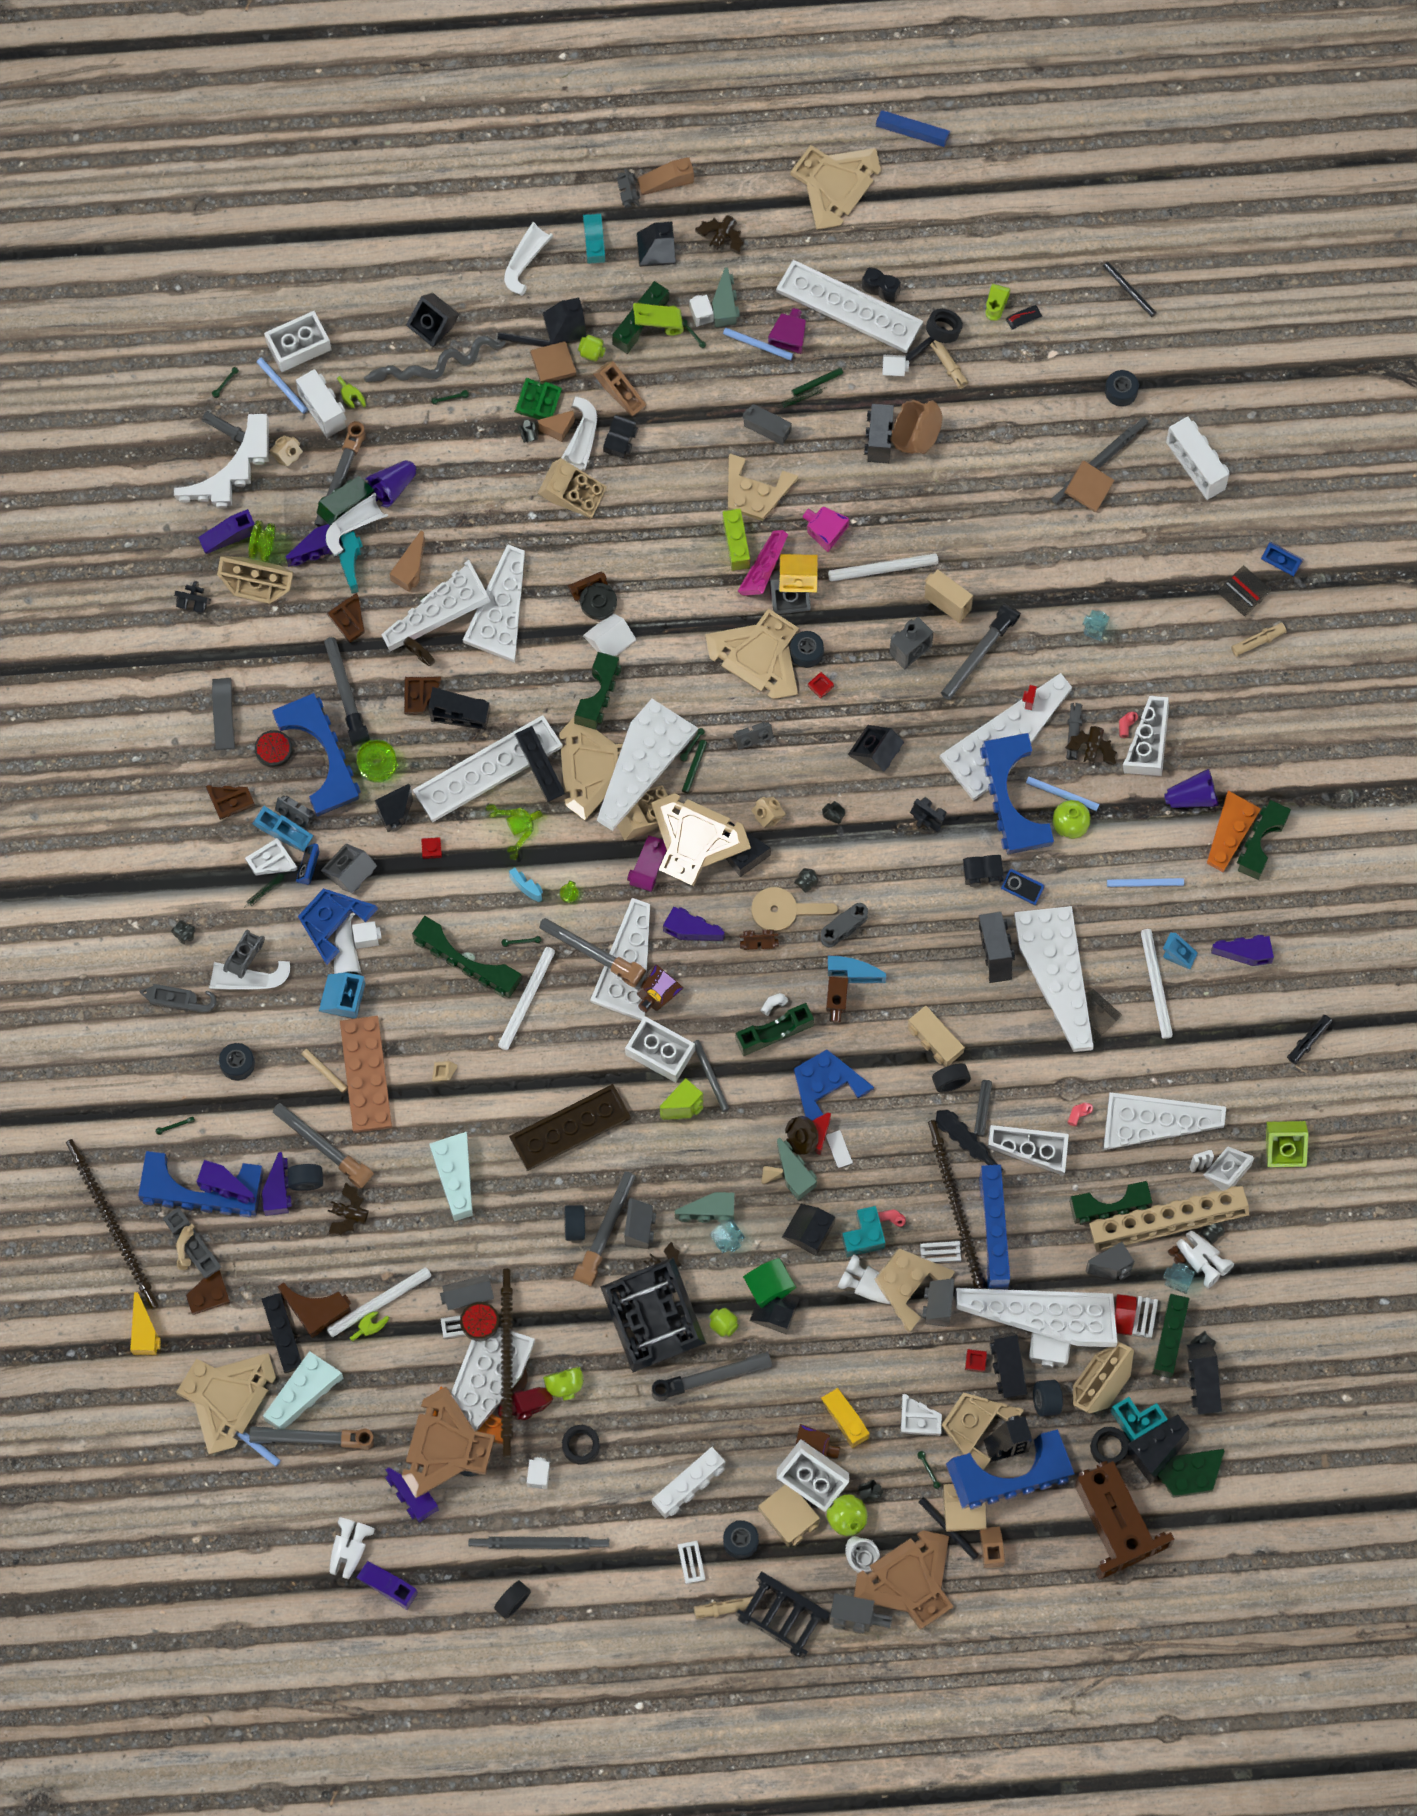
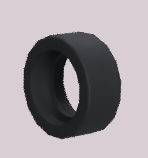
M944 308L932 311L926 323L928 335L941 343L956 341L963 328L961 318L955 312ZM936 322H945L949 324L953 328V330H944L940 328L936 324Z
M959 1063L938 1070L933 1074L932 1080L937 1092L943 1093L966 1085L970 1082L971 1076L966 1064Z
M575 1425L569 1428L562 1439L563 1453L569 1461L578 1465L593 1461L600 1449L599 1437L596 1431L586 1425ZM578 1433L587 1434L593 1442L592 1450L585 1456H577L569 1448L570 1439Z
M1104 1427L1094 1434L1090 1445L1094 1460L1099 1464L1104 1461L1108 1463L1114 1461L1115 1465L1120 1464L1126 1458L1129 1442L1125 1433L1115 1427ZM1106 1435L1115 1436L1121 1443V1451L1114 1458L1104 1457L1098 1450L1099 1440Z
M520 1580L516 1581L499 1598L494 1609L504 1619H508L527 1600L531 1590Z

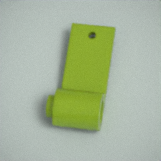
M633 304L636 325L664 327L666 334L671 336L679 335L684 331L681 309L676 306Z

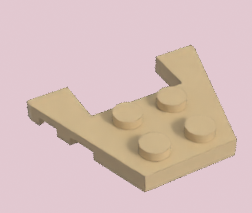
M730 454L728 510L741 508L742 515L764 521L775 508L778 501L797 482L798 475L782 471L777 486H770L740 476L746 459Z
M897 1249L874 1280L887 1301H890L898 1318L900 1317L904 1323L905 1329L909 1332L921 1317L909 1308L906 1303L925 1277L929 1275L935 1281L950 1279L955 1272L902 1249Z
M963 1392L941 1427L963 1455L971 1453L977 1465L985 1470L991 1458L974 1448L996 1415L1005 1421H1009L1008 1418L1012 1416H1021L1024 1410Z

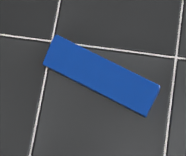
M881 110L876 120V127L945 147L950 133L949 130Z

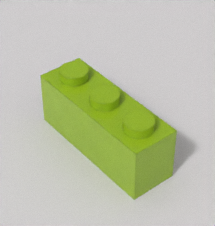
M741 508L722 511V521L731 570L750 568V556Z

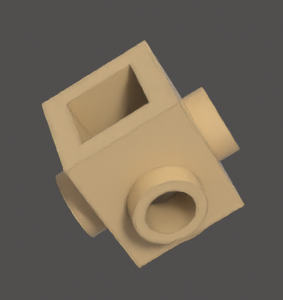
M287 436L277 439L275 445L269 450L280 465L287 467L297 461L303 451L299 447L300 443L294 437Z
M774 797L760 798L756 801V806L751 810L763 828L775 826L786 815L779 801Z

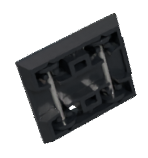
M674 1257L600 1287L633 1373L706 1344ZM676 1291L680 1299L678 1302L675 1301L672 1294ZM623 1305L627 1312L626 1317L628 1322L626 1323L623 1322L621 1314L625 1313ZM681 1305L685 1312V1316L681 1317L678 1307ZM630 1326L632 1332L635 1334L636 1339L638 1341V1345L634 1337H629L628 1332L626 1330L627 1327Z

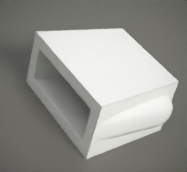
M1032 1332L1029 1359L1032 1360V1363L1042 1364L1041 1366L1045 1368H1053V1366L1063 1367L1068 1364L1071 1344Z

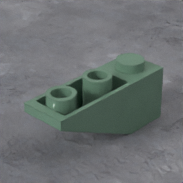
M728 267L724 268L712 302L715 327L736 325L737 317H740L739 307L734 304V301H737L736 290H732L731 286L734 285L733 274H729Z
M778 1138L777 1149L785 1184L799 1201L817 1187V1177L812 1170L808 1171L804 1167L805 1163L799 1155H794L791 1151L793 1150L791 1145L786 1140L783 1142L781 1138Z
M714 1192L676 1209L675 1219H679L680 1222L698 1220L702 1223L710 1222V1220H718L719 1223L734 1221V1193Z

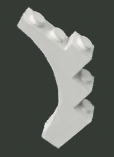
M248 414L247 429L243 442L227 466L203 482L187 487L174 488L176 500L187 503L190 500L208 502L211 499L213 506H216L218 509L232 506V484H235L237 487L251 484V462L256 465L269 462V418L267 414Z

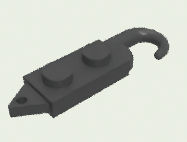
M153 984L152 987L139 991L140 994L149 1000L150 1004L203 1013L211 1011L216 1005V997L210 991H205V994L211 998V1002L208 1005L197 1004L196 995L191 990Z

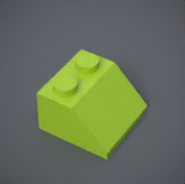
M685 1078L660 1105V1118L663 1120L691 1118L694 1114L698 1115L704 1107L702 1106L703 1092Z
M1306 1121L1267 1122V1167H1307L1308 1129Z

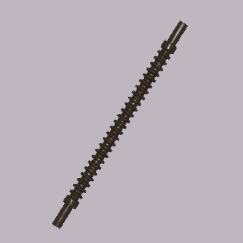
M931 1120L928 1121L933 1139L931 1143L933 1148H935L934 1152L937 1153L936 1158H939L937 1163H940L939 1168L942 1169L940 1173L943 1174L942 1178L945 1179L943 1183L946 1184L945 1189H948L946 1194H949L948 1199L951 1200L949 1204L952 1205L951 1210H954L952 1214L956 1216L954 1220L957 1221L956 1225L959 1226L957 1228L960 1231L959 1236H962L960 1241L963 1242L962 1246L965 1247L963 1251L967 1253L965 1254V1257H968L966 1262L970 1263L968 1267L971 1268L970 1273L973 1274L971 1278H974L973 1285L977 1289H985V1279L981 1277L983 1273H980L981 1268L978 1267L980 1263L977 1262L978 1257H975L977 1252L973 1251L975 1249L972 1246L974 1242L970 1240L972 1236H969L970 1231L967 1230L969 1226L966 1225L967 1220H964L966 1215H963L964 1210L961 1209L963 1205L960 1204L961 1199H958L960 1195L956 1193L958 1189L955 1188L956 1183H953L955 1181L952 1178L953 1173H950L952 1168H949L950 1163L947 1162L949 1158L946 1157L947 1152H944L946 1149L943 1147L944 1141L943 1138H940L936 1121Z
M73 1139L66 1141L74 1158L73 1163L75 1166H78L79 1174L83 1175L82 1180H85L84 1184L88 1185L89 1194H93L92 1199H95L94 1203L98 1204L97 1208H100L99 1213H103L101 1217L105 1218V1223H108L107 1227L110 1228L109 1232H112L111 1236L115 1237L116 1246L120 1247L119 1251H122L121 1255L125 1256L124 1261H127L126 1265L130 1266L131 1275H135L134 1280H137L136 1284L140 1285V1292L144 1293L152 1310L158 1308L159 1305L151 1291L152 1286L149 1282H146L147 1278L144 1277L145 1273L141 1272L140 1264L136 1263L137 1258H134L135 1254L131 1253L132 1249H129L130 1244H126L128 1240L124 1239V1234H121L123 1230H119L120 1225H117L118 1221L114 1220L113 1211H109L110 1206H107L108 1202L104 1201L105 1197L102 1196L103 1192L99 1191L98 1183L94 1182L95 1177H92L91 1169L87 1168L88 1164L85 1163V1157L80 1154Z
M508 1268L503 1269V1287L501 1288V1300L503 1301L501 1302V1306H503L501 1308V1316L503 1317L501 1318V1322H503L501 1324V1332L503 1333L501 1334V1338H503L501 1340V1343H503L501 1345L503 1349L501 1350V1354H503L501 1356V1359H503L501 1361L503 1365L501 1366V1370H503L501 1372V1380L503 1381L501 1382V1386H503L501 1388L503 1392L501 1393L503 1397L501 1399V1402H503L501 1404L503 1408L501 1409V1413H503L501 1415L503 1419L501 1420L503 1424L501 1426V1429H503L501 1431L503 1458H511V1439L513 1438V1431L511 1430L513 1429L511 1425L513 1423V1420H511L513 1418L511 1414L513 1412L511 1409L513 1407L511 1403L513 1402L511 1398L513 1396V1393H511L513 1391L511 1387L513 1385L511 1382L513 1380V1377H511L513 1375L511 1371L513 1369L511 1366L513 1364L511 1360L513 1359L511 1355L513 1353L511 1350L513 1348L511 1344L513 1342L511 1339L513 1337L511 1334L513 1332L511 1328L513 1324L510 1323L513 1321L511 1318L513 1316V1313H511L513 1308L510 1307L513 1305L510 1302L513 1300L511 1297L513 1289L511 1288V1270Z

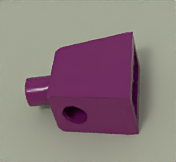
M792 308L790 315L780 314L768 336V344L783 350L802 354L806 320L800 318L802 311Z

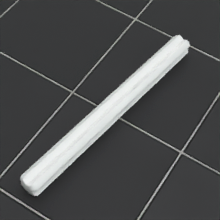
M929 554L828 571V577L832 582L938 564L937 554Z
M1144 929L1141 931V937L1161 1036L1163 1039L1172 1037V1029L1151 929Z
M550 947L544 949L498 1044L499 1048L503 1050L509 1049L555 954L554 949Z
M425 1267L328 1326V1333L331 1337L336 1336L362 1320L367 1314L375 1312L431 1277L430 1271Z

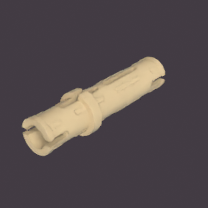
M934 340V343L932 342L930 346L943 363L948 376L952 377L958 389L964 388L965 385H968V381L962 374L961 367L956 365L943 343Z
M1282 622L1269 629L1264 628L1262 632L1232 645V652L1237 657L1261 644L1270 643L1272 639L1286 634V628Z
M753 1596L717 1603L712 1601L711 1604L694 1606L696 1619L711 1616L716 1618L718 1615L737 1612L738 1609L744 1611Z

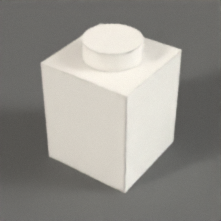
M698 295L689 300V308L696 327L714 322V313L707 295Z
M883 355L882 375L905 376V372L909 371V361L906 360V356Z
M375 921L352 925L356 949L379 945L378 939L382 937L380 927L376 928Z
M534 1458V1460H529L528 1488L547 1489L550 1463L546 1459Z

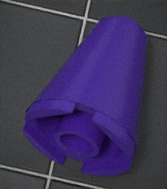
M404 460L369 475L365 480H368L367 484L377 494L376 502L379 500L383 503L381 504L382 507H390L415 477L416 466L413 462Z
M1210 769L1204 770L1168 788L1167 793L1164 794L1166 804H1170L1171 808L1218 806Z

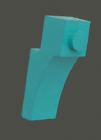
M601 214L583 215L587 264L604 263L605 248Z
M354 531L340 536L344 552L338 554L352 594L359 592L355 577V565L357 556L361 555L360 548L363 547L360 537H356Z

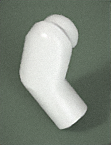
M782 993L770 996L760 1011L769 1016L775 1005L785 1006L788 1003V998Z

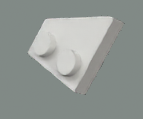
M278 838L245 858L255 875L297 870V866Z
M903 1394L901 1434L941 1436L942 1414L927 1408L926 1405L918 1403L909 1398L908 1395Z

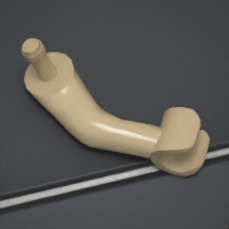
M193 1224L182 1229L176 1243L178 1254L177 1268L179 1270H187L188 1266L191 1265L190 1258H185L184 1247L189 1238L194 1234Z

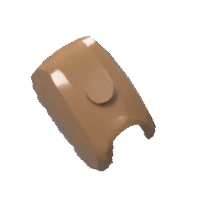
M915 400L906 401V403L902 404V411L896 418L895 430H892L890 440L900 452L926 454L934 445L943 421L942 411L933 400L925 404Z

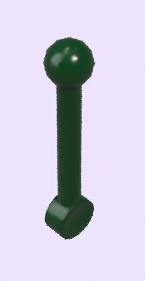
M682 319L683 327L697 340L700 348H705L706 343L701 341L689 327L687 320Z
M233 367L232 372L220 387L212 392L214 398L220 396L219 392L233 375L238 373L239 369L237 367Z
M463 390L462 393L442 398L433 397L431 403L436 405L438 402L449 399L467 398L469 392Z
M703 728L698 729V734L686 752L681 754V761H687L691 749L699 737L705 733Z
M540 936L511 941L503 939L501 943L503 947H508L509 944L540 943L542 939Z
M189 1117L187 1120L163 1128L158 1127L155 1132L161 1135L164 1131L187 1123H193L195 1119L194 1117Z
M923 1451L918 1452L917 1457L922 1460L933 1481V1487L939 1489L941 1483L936 1480L925 1459V1453Z

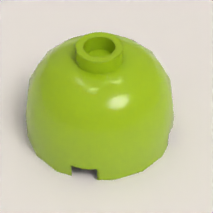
M1067 800L1057 806L1053 813L1052 823L1055 831L1060 836L1075 839L1087 832L1091 817L1088 808L1078 800Z
M581 1367L567 1369L543 1377L547 1391L554 1397H562L563 1401L575 1398L574 1394L581 1390L584 1382Z
M843 1495L833 1501L834 1504L827 1510L826 1518L831 1528L843 1536H854L860 1533L867 1524L868 1513L862 1500L854 1495Z

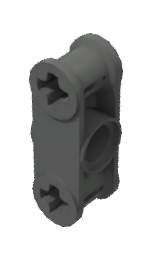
M856 903L826 925L821 931L822 945L828 948L833 947L863 925L868 918L867 906L863 903Z
M247 929L232 954L227 958L223 971L226 973L229 971L242 979L253 959L261 950L265 937L252 934Z

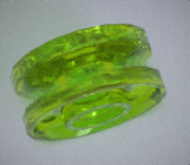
M257 520L255 522L249 542L248 554L250 559H256L260 552L261 561H268L275 539L274 523H268L264 530L263 521Z
M370 740L359 748L356 755L358 770L368 781L374 783L384 782L390 779L396 771V753L393 747L386 741ZM375 759H381L379 763H373Z

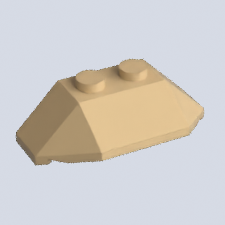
M230 556L220 557L217 573L218 577L222 579L234 596L269 604L290 591L293 572L280 565L245 557Z
M1117 1342L1116 1347H1108L1095 1354L1073 1385L1074 1407L1088 1414L1109 1408L1131 1376L1133 1348Z

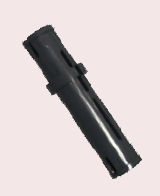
M1323 1014L1306 1036L1297 1042V1046L1287 1055L1291 1063L1297 1064L1305 1053H1309L1310 1047L1333 1023L1331 1018Z

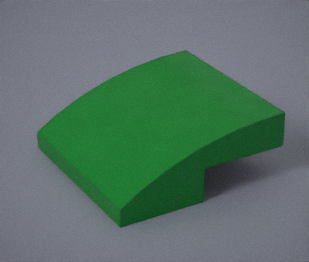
M526 377L514 412L539 420L554 415L562 388L548 382L541 384Z
M780 1258L766 1262L743 1276L757 1304L761 1308L777 1296L782 1299L797 1288Z

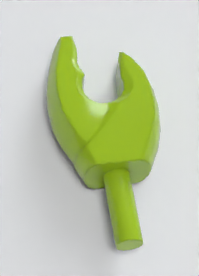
M341 376L337 377V380L343 387L341 388L343 401L349 407L355 408L351 399L357 398L358 402L365 408L366 402L360 390L351 384L346 385Z
M379 1312L367 1314L358 1325L360 1330L352 1335L350 1340L353 1342L362 1334L368 1336L377 1333L388 1322L389 1316H385L378 1323L374 1324L371 1321Z

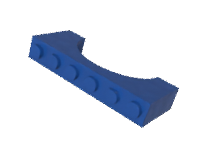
M313 693L272 710V714L280 731L296 729L307 732L322 744L329 760L327 778L321 788L309 796V800L318 817L359 800L358 794L361 791L357 782L353 783L351 779L353 772L350 766H346L344 763L346 756L343 749H338L336 742L339 741L335 731L331 732L329 725H331L330 719L321 710V708H324L320 697L316 698Z
M1028 733L984 741L982 748H980L981 758L985 759L986 766H984L985 775L990 779V784H988L989 793L993 795L995 801L993 802L994 813L998 814L999 818L997 820L998 831H1002L1003 835L1001 839L1003 850L1006 849L1007 855L1049 847L1054 843L1050 823L1039 824L1025 819L1013 807L1007 792L1009 770L1018 760L1030 756L1033 751Z
M146 1151L138 1194L143 1204L154 1205V1203H158L167 1208L181 1206L185 1210L198 1208L207 1213H211L214 1210L220 1211L224 1215L238 1213L242 1217L257 1215L264 1173L262 1165L243 1163L236 1177L254 1194L255 1202L245 1204L239 1202L235 1197L224 1198L218 1195V1192H195L180 1186L168 1173L166 1154Z
M1001 1165L981 1166L979 1186L980 1197H982L986 1230L987 1288L1008 1290L1010 1270Z
M1058 1429L1042 1433L1033 1440L1035 1444L1034 1463L1030 1471L1020 1477L1000 1478L993 1476L977 1465L971 1453L953 1457L948 1461L946 1466L962 1509L970 1507L972 1510L982 1506V1503L987 1502L990 1505L998 1502L1000 1498L1005 1497L1006 1500L1016 1497L1018 1493L1027 1495L1034 1492L1036 1488L1045 1490L1054 1483H1058V1485L1068 1483L1069 1478L1075 1473Z

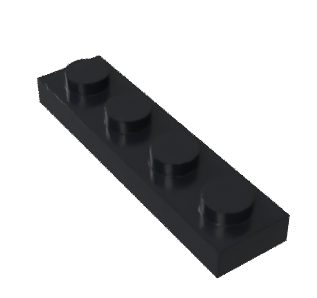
M530 726L515 733L514 735L547 803L565 795L533 727Z
M277 1293L261 1300L283 1371L288 1373L296 1370L302 1361L281 1294Z

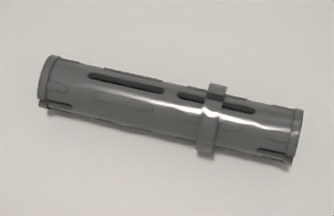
M209 411L205 412L204 418H202L203 422L230 436L231 440L243 442L245 432L242 431V428L229 424Z
M1074 703L1070 704V719L1067 721L1069 725L1068 744L1071 736L1079 735L1080 726L1083 724L1081 720L1083 705L1080 703H1075V706ZM1067 749L1066 759L1073 760L1074 757V760H1078V750L1074 752Z

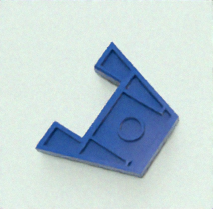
M323 888L298 915V918L324 962L328 965L340 950L327 939L352 912L366 923L378 910V907Z
M827 1049L794 1068L804 1114L811 1121L823 1115L816 1101L847 1083L857 1099L874 1090L870 1083Z

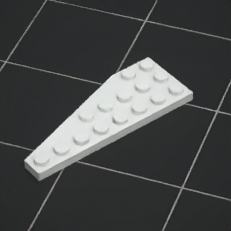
M1061 673L1036 689L1032 710L1024 709L1025 702H1022L1021 699L940 754L939 758L973 801L989 791L988 784H990V779L986 777L984 771L986 762L980 755V748H982L983 742L1028 733L1032 743L1045 723L1049 721L1052 714L1070 693L1072 686Z
M651 699L630 723L597 821L613 831L695 736L698 728L654 699Z
M1072 906L1014 912L1019 950L1022 956H1024L1030 971H1032L1048 1005L1052 1008L1056 1020L1060 1023L1073 1052L1093 1050Z
M956 1288L955 1298L956 1309L1075 1346H1117L1113 1294Z
M500 1327L497 1333L488 1338V1340H471L451 1395L474 1431H478L503 1398L501 1396V1393H503L501 1391L503 1387L501 1386V1382H503L501 1380V1372L503 1371L501 1370V1366H503L501 1364L503 1360L501 1359L503 1355L501 1354V1350H503L501 1348L503 1344L501 1343L503 1339L501 1334L503 1333ZM516 1332L511 1333L513 1335L511 1338L513 1340L511 1343L513 1345L511 1349L513 1351L511 1354L513 1356V1359H511L513 1361L511 1365L513 1367L511 1370L513 1372V1375H511L513 1377L511 1381L513 1383L512 1388L522 1377L535 1343L534 1338Z

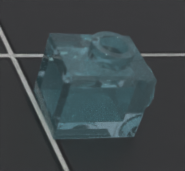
M1092 610L1090 616H1085L1082 624L1085 626L1084 635L1101 641L1110 617L1102 611Z
M732 1219L720 1223L709 1234L722 1253L736 1251L741 1247L740 1243L745 1239V1236Z
M1173 1263L1171 1268L1167 1267L1163 1276L1166 1279L1165 1286L1187 1294L1195 1271L1188 1269L1189 1267L1183 1263Z

